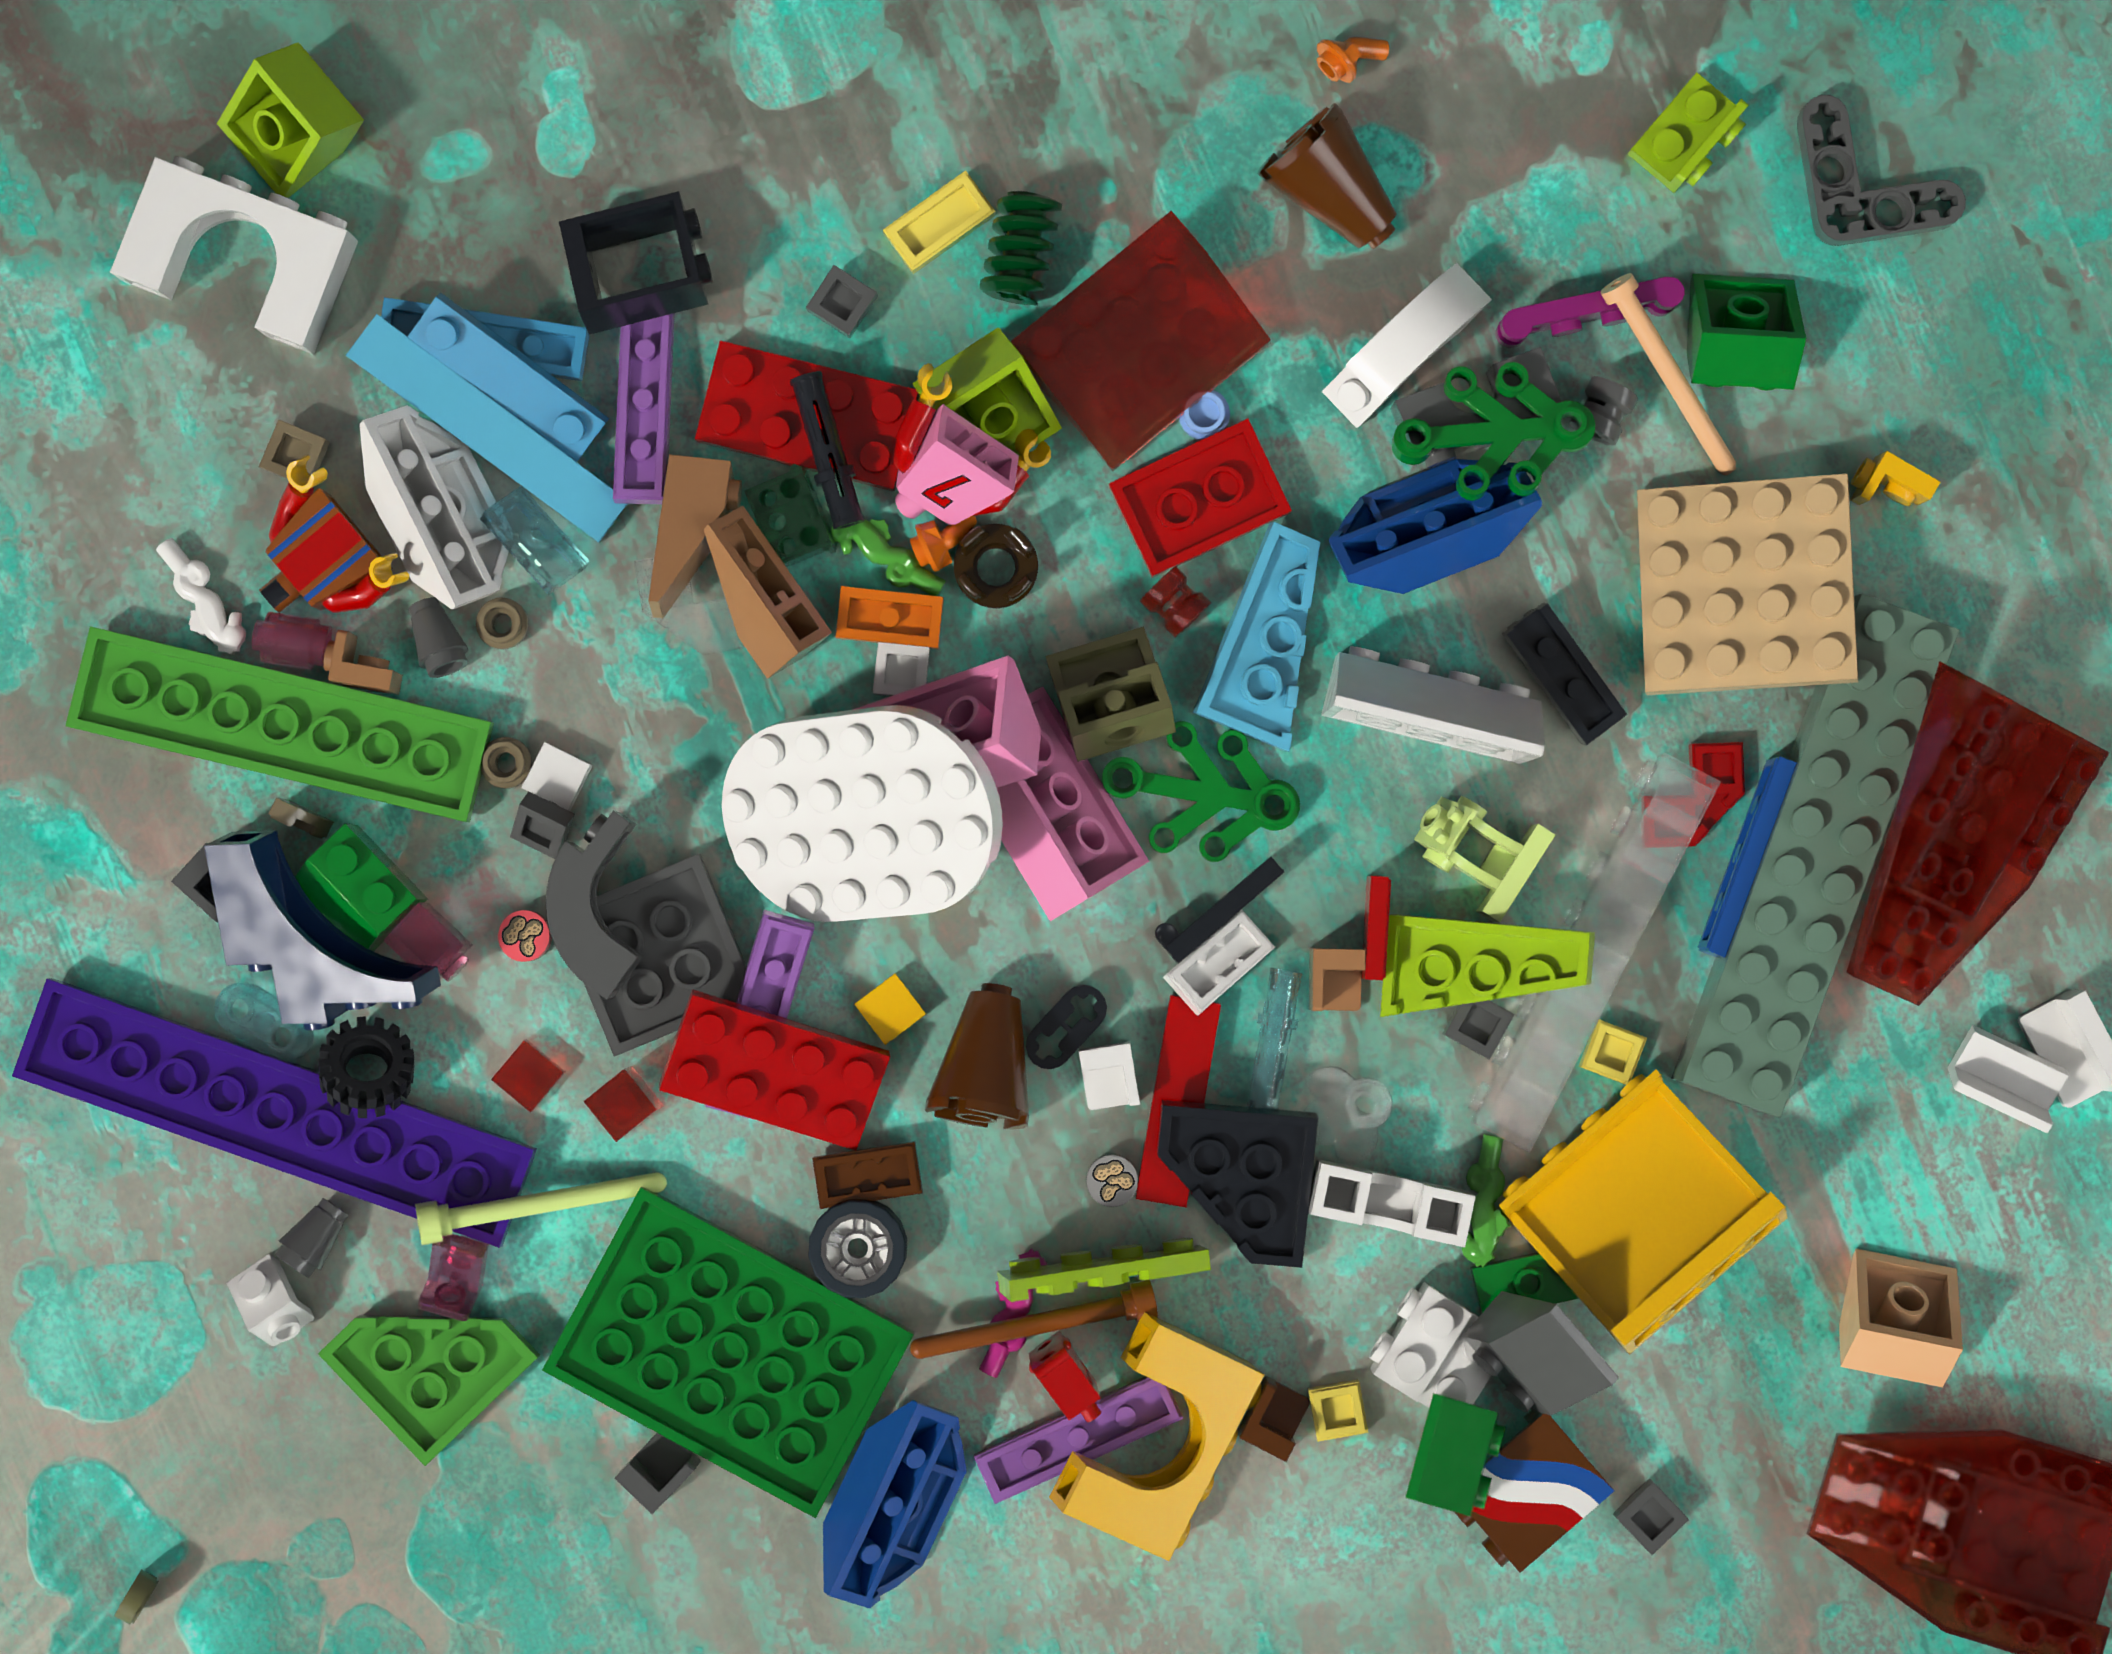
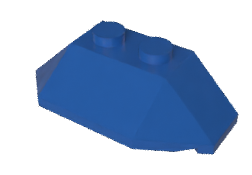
M1454 459L1361 496L1344 518L1338 531L1335 530L1330 536L1329 543L1349 583L1405 594L1499 557L1542 507V500L1537 490L1529 496H1519L1511 491L1508 485V476L1516 462H1508L1500 467L1490 479L1488 489L1482 498L1474 501L1466 500L1457 492L1456 482L1461 470L1466 466L1475 465L1478 460ZM1522 471L1516 474V479L1519 483L1523 485L1532 484L1527 472ZM1475 476L1464 478V483L1468 488L1476 490L1482 487L1479 478Z
M912 1400L867 1428L823 1522L824 1592L828 1596L870 1609L880 1601L881 1595L896 1588L923 1566L967 1472L963 1444L958 1431L960 1423L957 1416Z

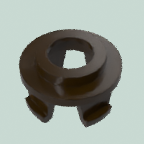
M987 524L973 528L963 537L954 558V574L959 588L968 599L986 608L1000 609L1020 602L1029 594L1037 579L1038 558L1034 546L1022 531L1005 524ZM992 549H1001L1011 555L1015 563V571L1009 582L1000 586H992L980 578L977 565L985 552Z

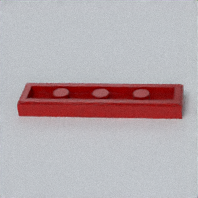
M1170 995L1135 1199L1187 1208L1189 1189L1157 1155L1161 1101L1205 1103L1221 1003L1213 1002L1197 1016L1180 996Z

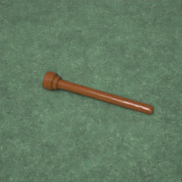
M1150 1280L1129 1283V1289L1121 1290L1118 1297L917 1338L912 1341L910 1352L915 1358L923 1359L1119 1317H1125L1126 1321L1136 1320L1138 1324L1145 1312L1158 1318L1155 1295Z

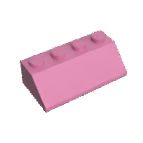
M1009 655L856 708L864 709L898 705L921 709L943 719L940 723L941 725L950 730L962 742L968 739L976 748L990 770L996 788L1037 775L1041 729L1017 665Z
M1041 687L1028 694L1041 729L1037 775L998 787L997 791L1002 809L1001 841L1048 919L1052 921L1148 863L1149 860L1088 759L1077 762L1065 721L1045 688Z

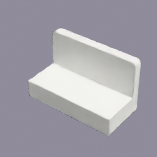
M2068 990L2018 1017L2017 1022L2034 1054L2067 1070L2069 1077L2057 1095L2063 1107L2071 1108L2101 1091L2112 1092V1039L2086 991Z
M1974 1025L1971 1026L1947 1067L1953 1088L1956 1091L2045 1133H2048L2053 1126L2048 1110L2069 1077L2065 1068Z

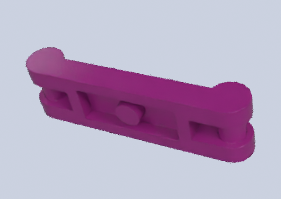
M1662 277L1639 282L1638 288L1634 291L1644 310H1648L1655 316L1668 315L1683 300L1685 295L1683 284L1674 277ZM1601 291L1512 309L1505 314L1497 325L1496 338L1502 346L1515 348L1529 334L1551 330L1552 337H1560L1583 330L1581 323L1601 319L1602 326H1613L1627 321L1616 303L1607 305L1600 294Z

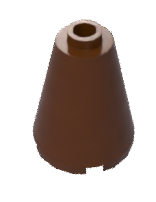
M1333 103L1330 108L1326 107L1299 128L1286 140L1287 145L1281 150L1283 155L1278 158L1273 153L1257 173L1267 184L1358 249L1366 244L1372 249L1376 248L1396 229L1391 222L1397 213L1343 111L1336 103Z
M983 983L981 991L970 992L926 1099L925 1111L927 1113L935 1111L934 1116L937 1118L977 1127L988 1128V1123H995L997 1119H1005L1003 1129H1024L1028 1126L1029 1107L1021 1000L1011 996L1012 988L1001 984Z

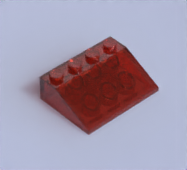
M1170 211L1011 340V343L1022 355L1037 383L1113 472L1181 417L1185 410L1189 407L1192 408L1203 399V395L1213 391L1271 343V339L1206 250L1177 216Z

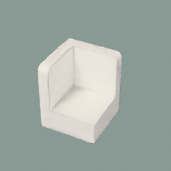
M1129 1041L1078 1050L1087 1105L1090 1110L1128 1104L1129 1106L1140 1105Z

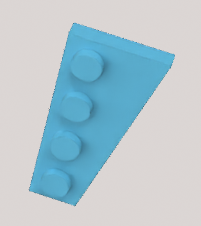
M1276 522L1269 523L1192 713L1230 729L1237 730L1242 734L1285 752H1290L1292 733L1290 731L1293 710L1297 705L1299 692L1297 683L1301 656H1304L1307 637L1305 636L1308 608H1311L1320 541Z

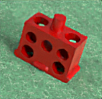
M1059 1331L1028 1353L1030 1372L1035 1374L1068 1421L1081 1413L1086 1422L1089 1423L1102 1413L1095 1403L1101 1398L1096 1380L1071 1347L1070 1339L1065 1338Z

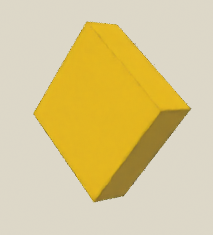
M896 973L854 1004L884 1045L888 1044L927 1014Z

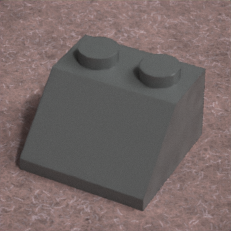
M1501 1291L1462 1336L1475 1350L1472 1355L1474 1361L1485 1372L1492 1376H1497L1506 1386L1503 1391L1505 1397L1523 1412H1528L1531 1409L1552 1416L1612 1386L1619 1378L1559 1306L1554 1303Z

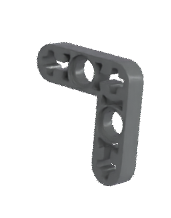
M1820 95L1811 99L1800 111L1797 118V130L1812 223L1816 236L1822 242L1830 246H1842L1940 231L1951 226L1962 216L1966 206V198L1963 190L1949 180H1935L1861 192L1849 116L1845 105L1840 99L1832 95ZM1818 109H1822L1824 116H1833L1835 121L1826 131L1828 144L1838 140L1839 145H1829L1815 151L1814 146H1818L1824 140L1823 131L1820 124H1812L1810 119L1818 113ZM1831 157L1837 159L1842 164L1844 176L1841 182L1828 184L1819 177L1817 165L1821 159ZM1936 193H1939L1941 201H1950L1951 208L1943 213V217H1940V213L1936 209L1924 210L1915 216V206L1929 203L1936 197ZM1912 195L1915 196L1914 202H1913V200H1912V198H1911ZM1892 200L1901 207L1902 220L1899 225L1886 226L1878 220L1876 207L1880 201ZM1860 203L1865 204L1863 220L1849 223L1843 228L1842 233H1839L1837 225H1828L1827 219L1834 214L1835 209H1839L1841 216L1848 217L1861 212L1863 209ZM1914 217H1916L1918 223L1914 222ZM1864 222L1868 231L1863 230Z

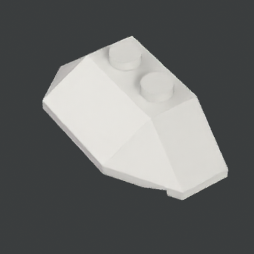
M408 405L362 420L359 425L366 490L411 581L452 610L497 593L500 590L501 576L507 561L512 533L469 447L444 428L420 417L419 412Z

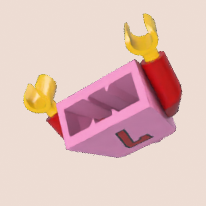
M931 363L925 364L919 370L917 376L918 383L922 389L921 396L918 401L912 400L896 437L893 463L898 469L896 487L899 493L895 497L897 508L905 517L910 519L917 518L927 510L945 523L954 525L970 516L1002 511L1029 478L1027 470L1030 467H1042L1049 462L1051 458L1049 445L1043 440L1035 450L1029 452L1031 447L1036 444L1038 435L1034 430L1026 429L1016 437L1015 449L1018 452L1016 454L942 404L937 410L933 409L932 407L936 400H942L951 393L952 380L948 372H946L940 385L936 387L927 386L934 368Z

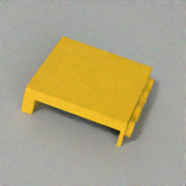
M1656 1069L1647 1077L1640 1074L1633 1078L1621 1090L1620 1096L1622 1099L1608 1111L1600 1108L1590 1115L1581 1126L1583 1133L1569 1145L1566 1142H1561L1553 1147L1542 1159L1544 1166L1530 1178L1524 1175L1515 1180L1504 1191L1503 1197L1505 1200L1499 1204L1502 1212L1629 1355L1788 1218L1786 1207L1772 1192L1767 1193L1665 1085L1662 1075Z

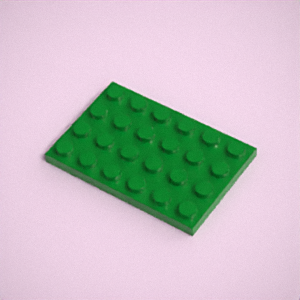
M640 1187L542 1371L816 1519L915 1332L853 1298H846L828 1290L821 1281L662 1195Z

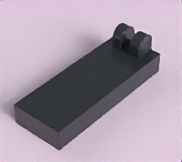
M1542 603L1535 609L1529 610L1521 620L1512 623L1502 633L1581 744L1588 745L1628 715L1548 603Z
M1270 856L1182 933H1179L1171 924L1162 923L1155 929V938L1173 960L1179 964L1284 873L1283 869Z

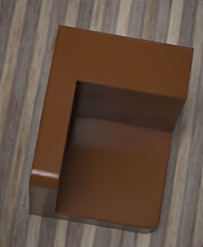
M1265 1375L1261 1382L1260 1396L1255 1405L1247 1410L1237 1429L1240 1439L1287 1462L1296 1444L1293 1436L1310 1405V1400L1305 1395Z

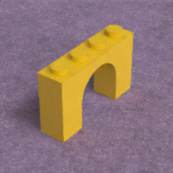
M1145 1312L1140 1318L1120 1358L1135 1372L1183 1395L1188 1406L1190 1418L1188 1435L1183 1447L1166 1466L1143 1475H1129L1118 1472L1072 1451L1049 1498L1062 1513L1170 1561L1175 1549L1180 1548L1189 1535L1190 1520L1199 1502H1203L1209 1496L1214 1484V1473L1222 1457L1229 1454L1233 1449L1238 1436L1237 1428L1246 1410L1251 1409L1257 1402L1261 1393V1380L1264 1374L1247 1360Z

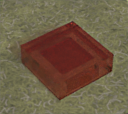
M526 1039L491 1080L531 1113L548 1095L566 1071Z

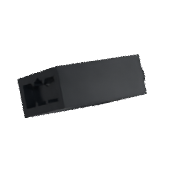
M679 191L559 221L578 312L589 335L709 305L704 285L712 284L713 278L706 253L697 255L694 240L703 238L695 208L685 209ZM676 230L687 275L686 278L602 299L592 251Z

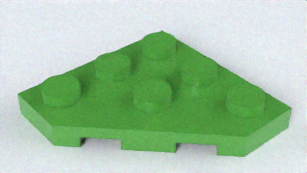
M359 1315L355 1317L318 1353L330 1368L424 1466L431 1462L540 1356L506 1318Z

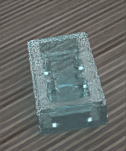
M522 486L486 509L480 518L548 595L582 572L590 562Z

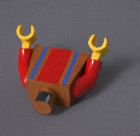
M305 455L288 465L286 473L289 482L278 503L269 531L271 543L265 552L281 572L259 589V591L279 613L301 595L312 607L318 610L327 609L333 613L370 608L390 590L391 586L408 581L409 574L405 571L394 575L391 570L393 569L391 563L393 559L398 557L397 553L382 556L331 494L321 488L314 492L313 487L322 483L327 478L328 473L322 467L310 476L306 469V463L310 456Z

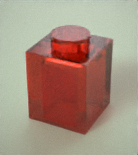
M633 1066L623 1069L583 1101L615 1142L625 1138L664 1107Z

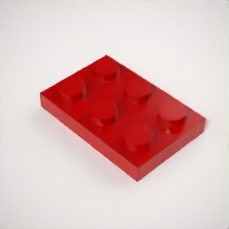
M1248 418L1108 484L1151 578L1292 512Z

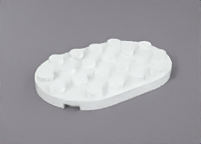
M893 705L789 718L754 734L738 750L727 770L722 792V814L725 832L737 865L765 897L780 908L799 917L821 922H837L932 913L957 903L974 891L981 884L980 881L985 876L991 862L996 860L999 852L1003 825L999 794L985 761L968 739L962 742L950 730L941 725L940 723L943 719L934 714L909 706Z

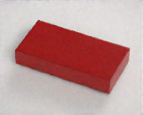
M1367 876L1362 948L1366 950L1365 970H1361V979L1383 981V978H1386L1391 879L1386 876Z

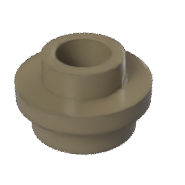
M495 598L486 602L479 610L476 618V629L480 638L487 645L496 649H509L518 645L524 639L528 630V617L525 610L517 602L509 598ZM500 615H508L511 618L512 625L506 633H498L495 630L494 623Z
M500 737L488 743L483 756L481 772L484 778L490 784L499 788L508 789L519 786L526 780L532 768L530 751L521 741L511 737ZM510 753L515 758V767L512 771L503 773L498 766L499 758L503 754Z

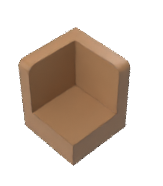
M1310 948L1309 1010L1358 1011L1360 1009L1361 970H1365L1366 950Z

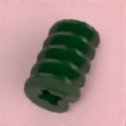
M1010 191L1008 196L997 200V210L1004 216L993 220L992 229L1000 236L989 239L988 249L996 256L988 257L984 261V269L992 276L984 277L980 280V289L990 297L1001 301L1021 305H1038L1035 300L1028 297L1029 292L1045 290L1046 285L1034 278L1033 273L1048 271L1050 264L1038 258L1037 254L1042 251H1053L1054 244L1042 238L1041 235L1042 232L1057 231L1058 224L1045 216L1046 212L1062 211V204L1052 198L1036 193Z

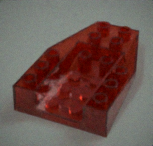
M1939 661L1846 972L1859 980L1919 1006L2030 888L2039 871L2044 867L2046 859L2065 827L2070 823L2074 812L2097 777L2110 752Z
M2004 1429L1836 1433L1807 1529V1535L1945 1633L2014 1654H2103L2110 1627L2099 1621L2098 1615L2112 1571L2111 1459Z

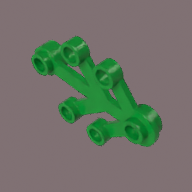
M1509 362L1501 366L1495 379V387L1504 397H1516L1539 418L1520 419L1477 386L1476 375L1471 369L1459 366L1448 372L1444 382V392L1450 400L1464 403L1487 422L1431 427L1421 419H1407L1396 428L1391 445L1392 451L1398 460L1405 464L1417 465L1426 461L1433 449L1492 444L1475 465L1466 466L1461 470L1456 482V489L1459 495L1466 500L1474 501L1485 495L1490 479L1521 442L1543 440L1531 458L1516 463L1508 476V485L1512 492L1519 496H1529L1537 490L1542 474L1562 451L1576 452L1585 448L1594 436L1596 425L1593 414L1583 404L1570 400L1556 403L1528 381L1529 375L1526 368L1519 363ZM1505 374H1514L1520 379L1521 384L1514 387L1509 386L1504 382L1503 376ZM1455 378H1462L1468 382L1469 388L1465 391L1456 390L1452 386L1451 381ZM1571 418L1577 422L1579 429L1567 431L1563 428L1561 420ZM1417 431L1423 436L1424 442L1412 444L1406 439V433ZM1522 471L1528 472L1532 475L1534 483L1523 485L1517 481L1516 474ZM1475 476L1480 479L1482 487L1476 490L1470 489L1465 485L1464 478Z
M1186 721L1176 722L1175 729L1179 727L1188 729L1192 736L1191 742L1187 746L1180 747L1173 742L1172 734L1166 735V741L1173 751L1182 754L1200 781L1144 772L1136 761L1128 757H1118L1111 760L1105 766L1102 773V783L1105 790L1111 796L1118 799L1130 798L1137 792L1197 802L1170 822L1158 823L1150 830L1148 836L1149 844L1158 853L1173 851L1178 846L1179 839L1225 807L1247 811L1223 831H1212L1201 838L1199 842L1201 856L1209 862H1219L1228 856L1231 847L1260 827L1270 831L1285 829L1296 820L1300 811V799L1296 790L1285 781L1268 779L1249 752L1246 737L1237 730L1224 732L1219 737L1216 748L1222 759L1234 762L1251 790L1230 787L1197 741L1195 727ZM1229 736L1237 737L1242 743L1241 752L1234 756L1228 755L1223 750L1225 738ZM1126 769L1131 773L1132 783L1127 788L1115 786L1112 776L1116 770ZM1271 795L1278 796L1283 801V810L1278 815H1271L1265 810L1264 802ZM1160 828H1167L1174 835L1172 845L1167 848L1159 847L1155 843L1154 835ZM1218 837L1223 841L1224 851L1220 856L1213 857L1206 852L1205 843L1209 838Z

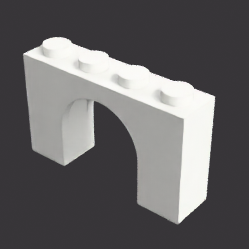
M175 156L173 162L169 163L155 157L110 273L127 284L172 300L192 248L206 231L216 225L229 221H247L258 224L267 230L273 240L277 264L272 284L254 328L266 337L315 354L358 244V240L348 230H345L348 223L322 211H318L316 218L298 212L300 205L297 202L275 193H270L268 200L250 193L251 185L223 174L220 182L203 176L204 168L187 159Z

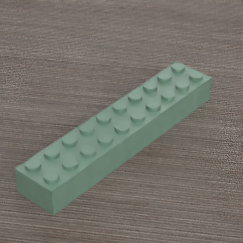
M1863 593L1854 596L1858 682L1815 685L1789 756V760L1797 762L1727 955L1726 957H1716L1671 1077L1673 1080L1781 1118L1959 633L1957 628Z

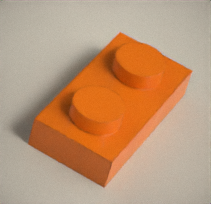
M841 586L835 637L842 640L871 643L884 642L930 647V649L939 650L944 597Z

